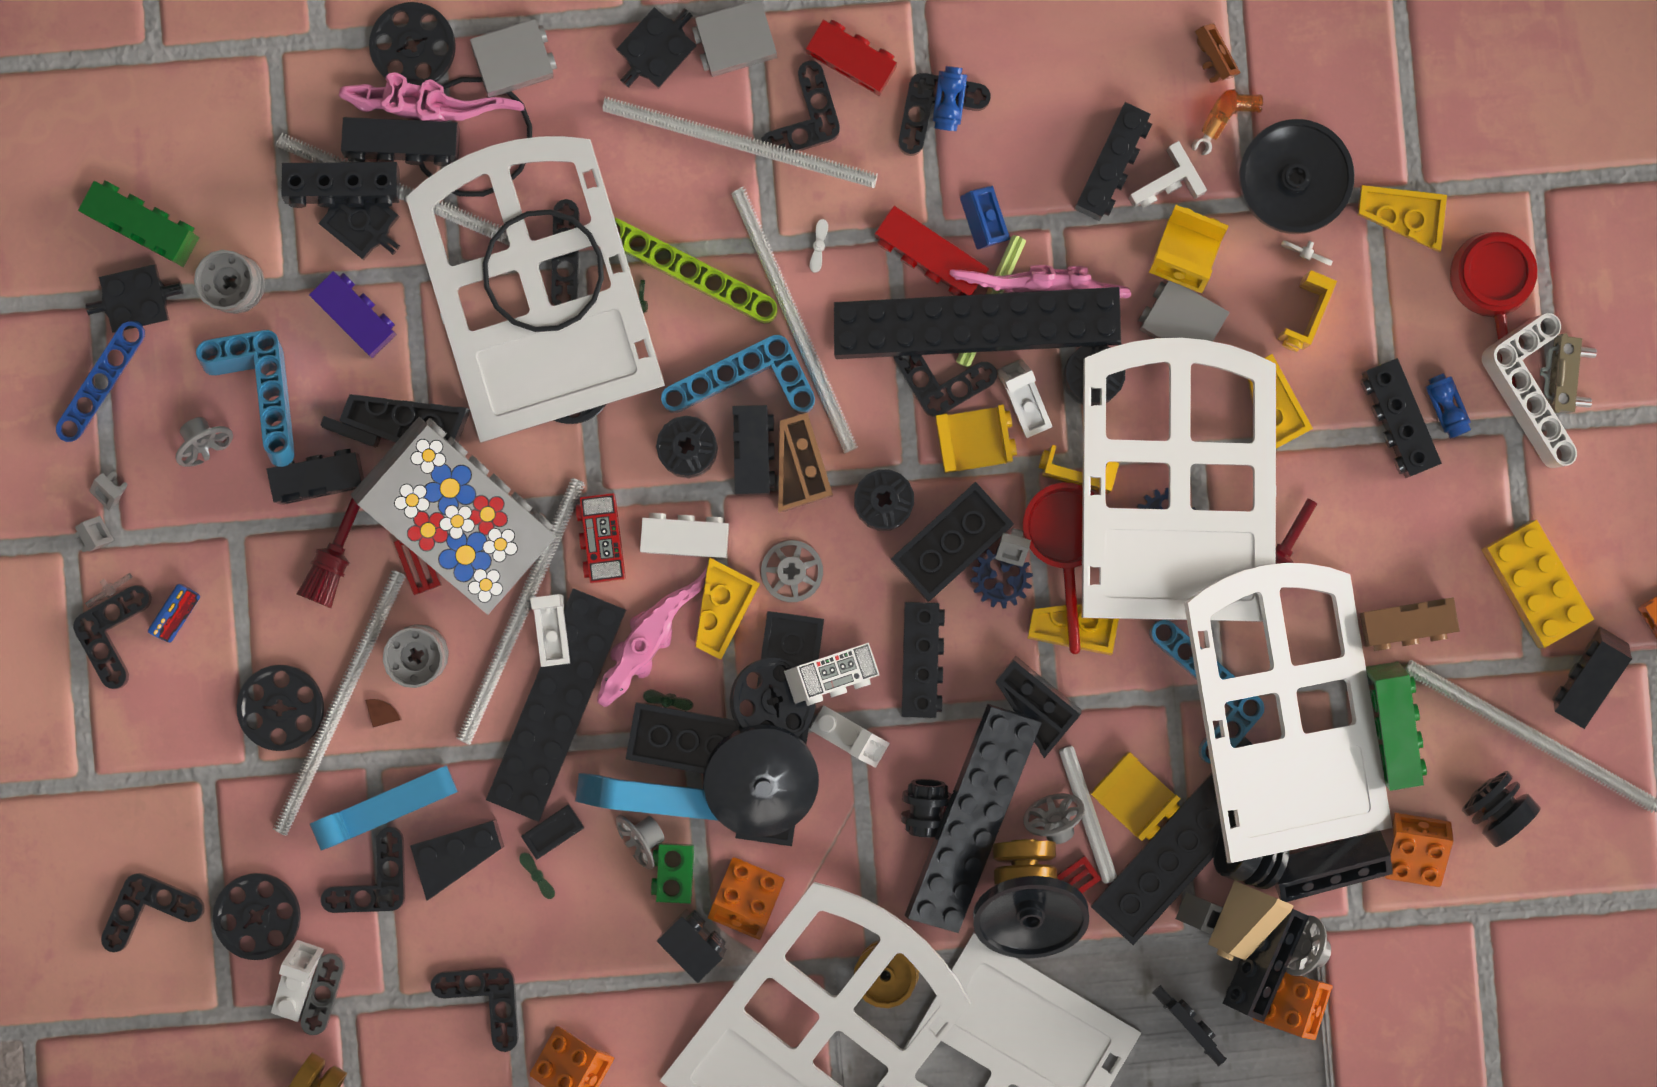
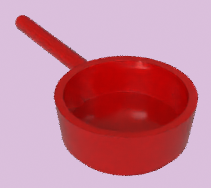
M1486 232L1468 239L1457 250L1451 263L1450 281L1456 297L1467 309L1482 316L1495 317L1497 337L1500 340L1508 334L1506 315L1520 308L1535 287L1538 274L1537 263L1529 246L1518 237L1504 232ZM1512 376V384L1516 388V380Z
M1062 482L1042 489L1032 498L1024 514L1023 533L1025 539L1031 540L1029 548L1038 559L1050 566L1063 568L1069 650L1072 654H1078L1081 646L1075 567L1082 566L1083 486Z

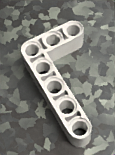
M1552 313L1530 318L1489 346L1482 354V363L1542 462L1549 468H1558L1571 465L1576 460L1577 450L1523 362V359L1560 333L1561 322ZM1541 322H1543L1546 327L1545 334L1542 332L1540 328ZM1519 337L1524 341V348H1521L1519 345ZM1497 352L1502 355V363H1499L1497 360ZM1512 376L1517 380L1516 388L1512 384ZM1527 400L1532 404L1531 412L1527 409ZM1542 424H1544L1547 429L1546 436H1544L1541 431ZM1557 448L1561 451V460L1557 458Z

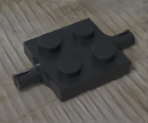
M654 7L616 49L628 61L631 67L620 81L629 88L641 76L650 80L659 89L697 47L685 35L682 29L693 15L684 8L673 21L666 18Z
M346 203L335 204L334 207L328 209L327 214L318 223L363 260L379 245H382L392 255L396 251L388 244H391L397 250L400 248V245L388 236L390 228L400 217L389 207H378L375 203H364L362 207H349Z
M154 264L99 277L102 288V300L86 303V309L97 307L87 310L88 315L105 311L110 321L112 333H116L118 328L128 321H136L142 326L170 320L166 307L167 297L183 294L184 292L183 289L172 291V289L182 287L181 282L164 286L159 278L157 265ZM127 326L124 330H129L136 327Z
M1161 985L1158 986L1152 994L1163 1004V1008L1170 1010L1205 1049L1204 1053L1218 1067L1223 1064L1227 1058L1218 1050L1217 1045L1212 1040L1216 1035L1202 1020L1197 1023L1193 1019L1196 1013L1183 999L1178 1002Z

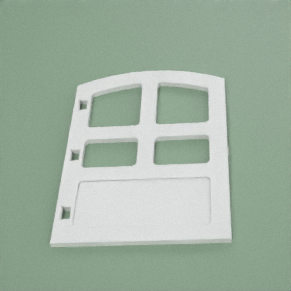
M545 136L517 139L492 145L468 154L445 166L423 181L406 196L441 312V319L445 325L480 443L665 386L590 139ZM533 162H573L576 166L591 216V222L584 225V227L592 233L597 245L601 249L611 282L610 288L599 292L597 301L581 320L559 331L533 332L515 326L508 320L471 331L466 321L458 290L463 286L484 280V257L456 266L449 264L433 212L434 206L468 182L488 174L503 223L522 214L510 174L511 166ZM592 170L597 187L588 189L583 173ZM524 219L509 226L506 232L510 246L507 250L491 254L488 262L489 278L511 271L519 273L530 310L528 314L514 319L535 327L559 325L577 316L592 299L593 294L552 306L547 296L539 265L543 261L591 247L592 245L588 237L580 229L574 228L532 241ZM618 255L623 272L613 274L609 258ZM644 340L648 357L639 359L635 343Z
M1155 338L1134 341L1105 349L1084 358L1082 618L1187 620L1184 603L1202 589L1239 571L1276 564V364L1252 352L1231 345L1191 338ZM1155 363H1167L1169 365L1168 440L1108 439L1106 437V377L1129 368ZM1193 363L1225 370L1252 381L1253 441L1251 443L1194 442L1191 440L1190 396L1191 365ZM1091 388L1100 389V405L1091 406ZM1108 462L1166 464L1169 468L1168 508L1128 509L1107 507L1105 503L1106 464ZM1191 465L1250 466L1253 470L1252 510L1250 512L1193 510L1190 506ZM1091 477L1100 478V495H1090ZM1090 567L1099 568V584L1090 585ZM1256 592L1226 605L1212 614L1210 621L1263 622L1258 594Z
M1281 563L1263 565L1224 577L1202 589L1186 601L1184 606L1227 863L1393 828L1350 574L1330 567L1313 564ZM1281 588L1308 589L1331 595L1341 649L1339 658L1298 666L1292 665L1279 593ZM1256 592L1260 601L1270 669L1266 672L1222 680L1218 673L1210 616L1226 605ZM1198 631H1204L1206 648L1200 649ZM1343 679L1347 685L1352 723L1347 726L1305 734L1301 725L1296 695L1297 689ZM1273 693L1276 697L1282 733L1280 739L1233 748L1229 739L1224 709L1225 703ZM1219 720L1221 737L1215 738L1213 721ZM1234 810L1236 827L1230 828L1228 811Z
M813 882L747 969L735 980L733 987L663 1075L660 1082L667 1087H842L813 1063V1059L836 1031H841L888 1067V1072L876 1087H882L883 1085L887 1087H905L971 1002L945 961L926 940L906 923L863 897L840 888ZM819 911L843 917L880 936V942L838 995H831L785 958V954ZM898 953L904 954L918 969L941 1002L936 1012L909 1046L904 1049L897 1046L854 1012V1007ZM767 978H773L819 1014V1020L795 1048L790 1047L745 1011L746 1004ZM939 1017L946 1021V1023L935 1034L929 1027Z
M974 932L951 970L971 1003L941 1041L991 1071V1076L984 1087H1008L1011 1084L1018 1087H1110L1141 1035L1140 1031L1021 960L992 951L978 939ZM937 995L904 1048L909 1046L941 1005ZM937 1017L929 1029L937 1034L946 1021ZM1109 1053L1118 1056V1059L1111 1071L1108 1072L1102 1068V1065ZM915 1074L905 1085V1087H928L915 1078Z

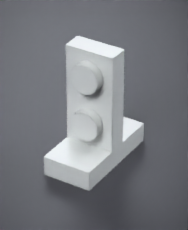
M1179 141L1170 145L1166 150L1176 169L1132 193L1128 199L1134 208L1140 204L1142 208L1151 205L1158 200L1156 195L1163 191H1166L1167 194L1174 192L1182 187V180L1185 182L1194 200L1206 193L1205 185Z
M1020 359L997 369L998 377L1006 389L1025 437L1029 438L1052 428L1053 426L1034 382L1036 381L1035 376L1029 366Z
M557 594L530 598L531 608L534 610L541 667L569 664L570 655L563 608L565 607L564 596Z
M824 705L810 728V731L875 768L890 744Z
M296 940L279 971V974L282 976L271 1010L272 1014L296 1022L299 1021L315 968L324 951L323 948Z

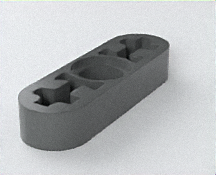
M329 953L319 960L301 1018V1027L309 1035L322 1033L327 1028L345 970L344 959L336 953ZM331 959H334L335 965L339 967V970H334L330 976V980H336L335 985L329 981H319L320 976L326 977L328 968L324 967V963L330 962ZM319 986L329 988L331 997L327 1002H320L316 999L315 991ZM311 1003L320 1008L327 1007L326 1012L320 1011L318 1020L322 1022V1025L316 1026L315 1029H312L311 1023L307 1021V1018H312L316 1012V1008H310Z

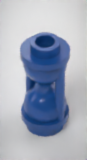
M946 66L945 71H939L932 120L935 121V129L957 131V126L961 125L967 74H962L963 68ZM942 90H943V92H944V100L941 102V96H942ZM959 93L958 105H957V104H956V96H957V94Z
M1443 373L1429 379L1430 385L1425 388L1444 433H1448L1451 439L1471 431L1469 423H1471L1452 376L1446 378ZM1453 396L1456 400L1458 407L1455 406V404L1453 403ZM1438 403H1440V404L1443 406V409H1444L1443 413H1442V411H1441L1440 406H1439Z

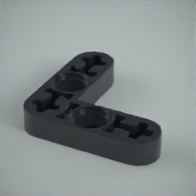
M806 61L802 63L798 70V79L810 119L770 131L763 135L761 138L762 143L765 141V144H767L769 138H774L775 142L782 141L784 138L781 134L787 133L788 143L791 146L789 151L792 149V152L794 150L798 152L829 143L838 137L840 125L820 64L815 61ZM811 67L812 71H818L819 74L815 75L816 85L823 84L824 88H815L810 92L806 91V88H811L809 78H803L802 76L806 74L807 68ZM816 94H822L827 99V104L822 109H815L811 105V98ZM831 111L832 115H826L829 125L835 126L832 129V135L827 136L825 132L819 131L823 127L821 117L815 119L814 115H823ZM797 129L805 130L808 134V140L804 144H796L792 140V133ZM785 143L779 145V148L782 146V149L786 147Z
M919 73L911 78L899 135V148L905 155L914 156L922 151L931 105L935 103L936 98L932 97L933 90H924L923 94H919L918 88L914 87V84H919L920 80H925L926 86L934 87V81L938 82L937 75ZM967 81L966 87L968 89L966 94L974 95L976 90L982 91L981 96L986 97V100H981L979 105H976L973 98L965 97L963 109L972 111L984 110L991 99L989 89L985 85ZM958 93V95H957V97H956V104H957V105H958L959 93ZM913 107H920L924 110V119L920 122H913L908 116L909 110ZM905 125L912 128H923L922 132L916 130L915 141L919 142V145H914L913 150L907 149V144L903 143L904 139H909L911 129H905Z
M922 355L911 356L914 364L920 361L922 366L913 368L908 374L905 371L906 368H910L907 360H900L899 356L893 357L922 409L931 417L945 414L993 385L997 378L996 368L991 363L980 362L944 384L939 385ZM979 368H983L985 371L990 369L992 372L989 375L990 381L985 382L982 379L976 382L975 385L978 389L974 391L971 382L965 376L971 374L973 379L979 375ZM923 371L928 375L929 382L925 387H917L913 384L912 377L916 372ZM961 381L967 385L968 392L964 397H956L952 394L951 387L955 382ZM946 388L948 397L954 403L949 405L948 400L940 404V411H936L934 408L929 409L927 407L930 404L929 398L932 396L935 399L943 397L944 394L941 390Z
M143 586L127 588L80 614L73 624L74 632L99 678L110 689H119L125 686L129 680V673L107 631L150 606L152 600L151 593ZM134 591L138 594L143 593L142 605L133 603L127 606L131 610V612L127 613L126 607L120 599L123 597L124 602H128L134 598ZM111 604L117 605L120 609L119 617L113 621L109 620L105 615L107 606ZM83 620L93 621L94 625L91 627L95 636L101 634L102 638L95 639L88 644L87 639H92L88 631L81 630V627L84 626ZM99 643L106 644L109 649V654L102 660L94 655V648ZM113 658L116 663L110 664L114 671H121L122 674L118 677L120 681L118 684L115 681H109L108 677L111 676L109 668L104 667L102 669L100 666L101 664L109 663Z
M393 827L385 828L377 836V885L334 886L326 889L321 895V905L326 911L331 913L394 911L404 904V838L400 830ZM388 832H392V836L398 839V842L392 846V853L398 851L399 857H382V852L388 853V844L383 843V838L388 836ZM387 861L397 863L399 872L395 877H388L384 874L383 866ZM346 890H351L349 897L351 908L346 907L348 902H339L336 908L333 907L331 902H327V897L332 896V891L336 892L338 897L348 896ZM361 890L367 891L371 896V902L366 907L359 906L355 901L357 892ZM375 890H380L378 896L387 895L390 890H393L394 895H399V900L394 902V906H391L387 900L378 901L380 907H375L377 900Z
M142 873L133 874L127 878L103 931L101 942L104 949L114 953L125 949L130 942L145 905L182 921L194 922L204 914V903L199 897ZM139 879L143 880L142 886L145 887V891H139L135 897L136 900H140V904L134 900L125 899L126 895L129 897L133 895L135 887L131 884ZM165 889L172 894V901L169 905L163 906L157 901V894L160 890ZM179 895L183 897L180 900L183 904L188 905L193 901L195 903L194 908L198 912L187 916V910L180 906L177 907V912L174 911L173 908L178 902ZM125 904L132 906L134 909V917L130 921L123 920L119 914L120 908ZM114 921L119 925L129 926L128 931L125 928L121 929L119 939L122 940V943H118L113 947L111 945L112 940L108 937L115 934L119 926L113 925Z
M500 967L444 971L433 977L431 990L438 998L489 995L493 1046L501 1052H508L517 1045L519 1033L515 978L509 969ZM489 973V980L496 979L499 973H503L504 978H509V983L504 985V989H500L499 984H489L490 990L486 991V978L484 974ZM476 975L479 977L481 986L478 990L470 991L466 988L465 979L467 976ZM455 976H461L459 982L460 993L456 992L457 986L449 987L447 993H443L442 988H437L436 984L441 982L442 977H446L447 982H456ZM499 1002H507L511 1006V1014L508 1017L501 1018L496 1014L495 1007ZM512 1021L513 1026H507V1034L513 1036V1040L508 1042V1046H504L503 1041H498L497 1037L502 1035L503 1029L502 1026L496 1027V1022L506 1023Z

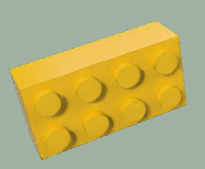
M1538 520L1527 522L1481 549L1537 648H1546L1595 620Z

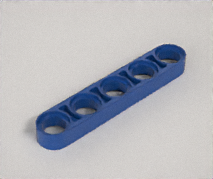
M128 321L118 328L56 425V433L61 440L73 442L79 439L145 338V329L139 322ZM127 326H134L138 329L139 338L135 342H129L125 339L124 329ZM111 350L122 352L124 360L121 365L115 366L109 362L108 355ZM102 373L108 378V386L105 389H98L94 386L93 378L96 374ZM87 397L92 401L93 408L89 413H83L79 410L77 403L80 398ZM65 421H72L77 425L78 431L75 436L69 437L63 433L62 426Z

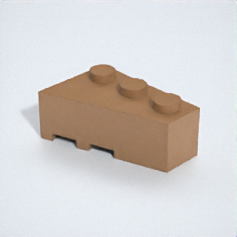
M808 413L780 421L778 513L833 497Z
M1454 597L1360 613L1365 647L1373 646L1374 651L1391 649L1390 643L1402 641V646L1420 644L1419 638L1430 637L1432 642L1448 639V633L1460 632Z

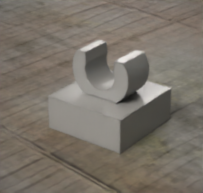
M111 472L107 477L103 473L94 479L89 490L109 511L118 504L127 487L126 482L121 486H115L112 483L116 478V472Z
M100 516L81 522L75 527L77 532L74 534V538L81 537L85 544V547L81 549L82 552L99 549L114 541Z
M1012 528L1011 534L1003 533L995 559L1023 567L1031 540L1022 538V530Z

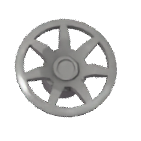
M203 417L194 418L186 422L180 429V434L185 442L178 449L175 459L179 465L184 467L202 464L204 461L197 460L198 453H201L204 460L207 461L210 459L209 448L217 451L226 449L233 439L232 430L225 426L210 428Z
M788 540L773 546L765 555L761 566V577L766 589L775 598L785 602H799L809 598L819 588L823 577V565L818 553L811 546L801 541ZM788 545L797 546L793 557H786L780 548ZM801 548L808 550L815 560L803 563L800 560ZM776 552L781 562L778 567H767L769 558ZM817 564L818 576L815 582L806 575V569ZM766 572L778 574L780 580L774 588L770 586ZM803 581L813 586L806 594L798 596L799 583ZM785 584L791 585L794 597H785L777 593V591Z
M1060 793L1046 796L1033 803L1027 809L1023 818L1024 826L1034 835L1046 836L1048 841L1056 842V844L1065 843L1073 837V827L1080 822L1084 815V804L1082 800L1071 794ZM1064 799L1060 807L1056 808L1053 800ZM1072 801L1078 804V807H1070L1068 809ZM1047 802L1048 811L1045 812L1041 808H1037ZM1031 814L1039 817L1029 822ZM1076 815V817L1071 821L1070 817ZM1043 826L1044 830L1036 829L1035 827Z
M619 815L616 817V826L620 837L623 839V836H630L631 838L625 842V845L628 848L632 846L637 848L633 857L646 869L651 870L654 868V859L650 849L665 840L664 834L657 822L648 816L634 826L624 816Z
M1308 915V921L1310 922L1306 927V933L1303 931L1290 960V963L1297 960L1296 970H1292L1289 966L1286 970L1290 975H1305L1315 967L1325 965L1330 958L1331 945L1327 941L1325 926L1315 916ZM1316 925L1319 928L1320 935L1314 934Z

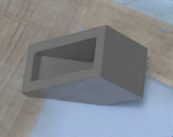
M1186 892L1175 919L1212 934L1223 907Z

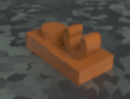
M1214 23L1204 25L1195 30L1198 37V46L1212 60L1203 64V70L1211 67L1216 69V75L1209 79L1210 83L1220 81L1221 79H1230L1241 73Z

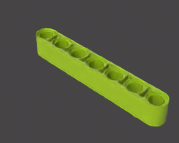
M615 218L616 225L621 230L619 235L625 254L759 323L767 324L776 318L778 313L777 304L770 296ZM635 238H643L646 241L645 248L638 252L633 251L630 248L631 241ZM664 250L668 251L671 254V260L664 265L658 264L655 259L657 253ZM690 263L696 266L697 271L694 276L687 278L681 275V268L683 265ZM715 276L721 279L722 285L718 290L712 291L706 287V282L710 277ZM739 289L747 293V299L742 304L734 303L731 299L732 293ZM764 302L769 303L773 307L772 313L767 317H762L756 312L758 305Z

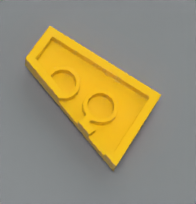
M1362 185L1360 187L1357 215L1432 250L1441 252L1447 195Z
M1270 354L1265 359L1276 364L1277 449L1312 430L1313 427L1273 354ZM1248 379L1253 405V383Z

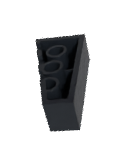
M349 394L339 421L396 443L418 417H421L425 422L430 418L447 433L444 436L446 440L452 437L459 442L470 410L464 407Z

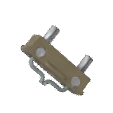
M1566 333L1559 334L1554 338V345L1548 351L1547 365L1540 369V376L1545 378L1544 395L1548 399V403L1554 413L1575 412L1576 406L1590 408L1592 403H1584L1592 402L1591 398L1577 396L1580 357L1595 358L1597 354L1593 353H1596L1597 349L1582 347V338L1568 337ZM1550 366H1551L1550 385H1549V376H1548L1545 372L1548 371L1549 368H1550Z

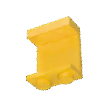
M1175 205L1168 219L1149 273L1203 293L1213 271L1211 269L1221 241L1229 225L1223 224L1217 219L1198 214L1189 208Z
M1312 270L1303 276L1299 287L1319 295L1304 335L1287 328L1278 335L1277 339L1283 341V347L1298 352L1299 349L1304 350L1311 345L1336 286V280Z
M1004 404L998 405L995 408L935 416L944 474L1012 463V456L1017 455L1015 439H1009L1008 428L1012 427L1010 410L1005 411Z
M1128 751L1089 793L1141 841L1145 837L1150 840L1160 830L1161 827L1157 824L1164 817L1169 819L1180 807L1177 802L1181 799Z

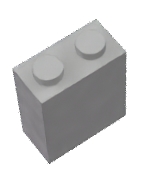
M754 0L695 18L697 26L692 27L696 44L702 43L705 53L700 54L704 71L710 70L712 77L777 58V52L761 0Z
M536 19L470 39L471 48L488 98L553 78V70L557 69L552 52H546L544 43L548 42L543 25L538 27Z
M1168 280L1166 284L1160 282L1154 292L1153 297L1157 300L1152 309L1146 306L1138 321L1143 324L1139 330L1154 339L1191 338L1213 341L1230 312L1191 289Z

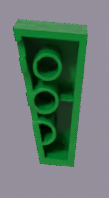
M104 180L103 184L93 181L78 209L79 212L181 267L185 266L199 240V237L193 233L194 227L179 220L178 224L168 220L170 215L156 207L152 211L143 206L145 201L130 193L127 198L118 193L119 187Z
M1399 662L1367 666V677L1372 680L1374 690L1370 691L1371 702L1374 712H1378L1379 716L1374 719L1378 740L1383 742V744L1379 745L1385 785L1390 791L1423 786V776L1427 775V768L1424 758L1420 759L1419 749L1423 748V738L1421 732L1417 731L1416 721L1420 720L1418 705L1413 704L1412 694L1416 693L1415 679L1408 674Z

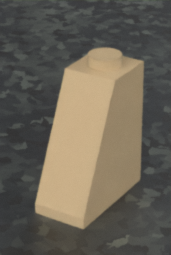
M1234 880L1208 945L1217 948V955L1233 961L1234 956L1246 960L1292 911L1294 905Z

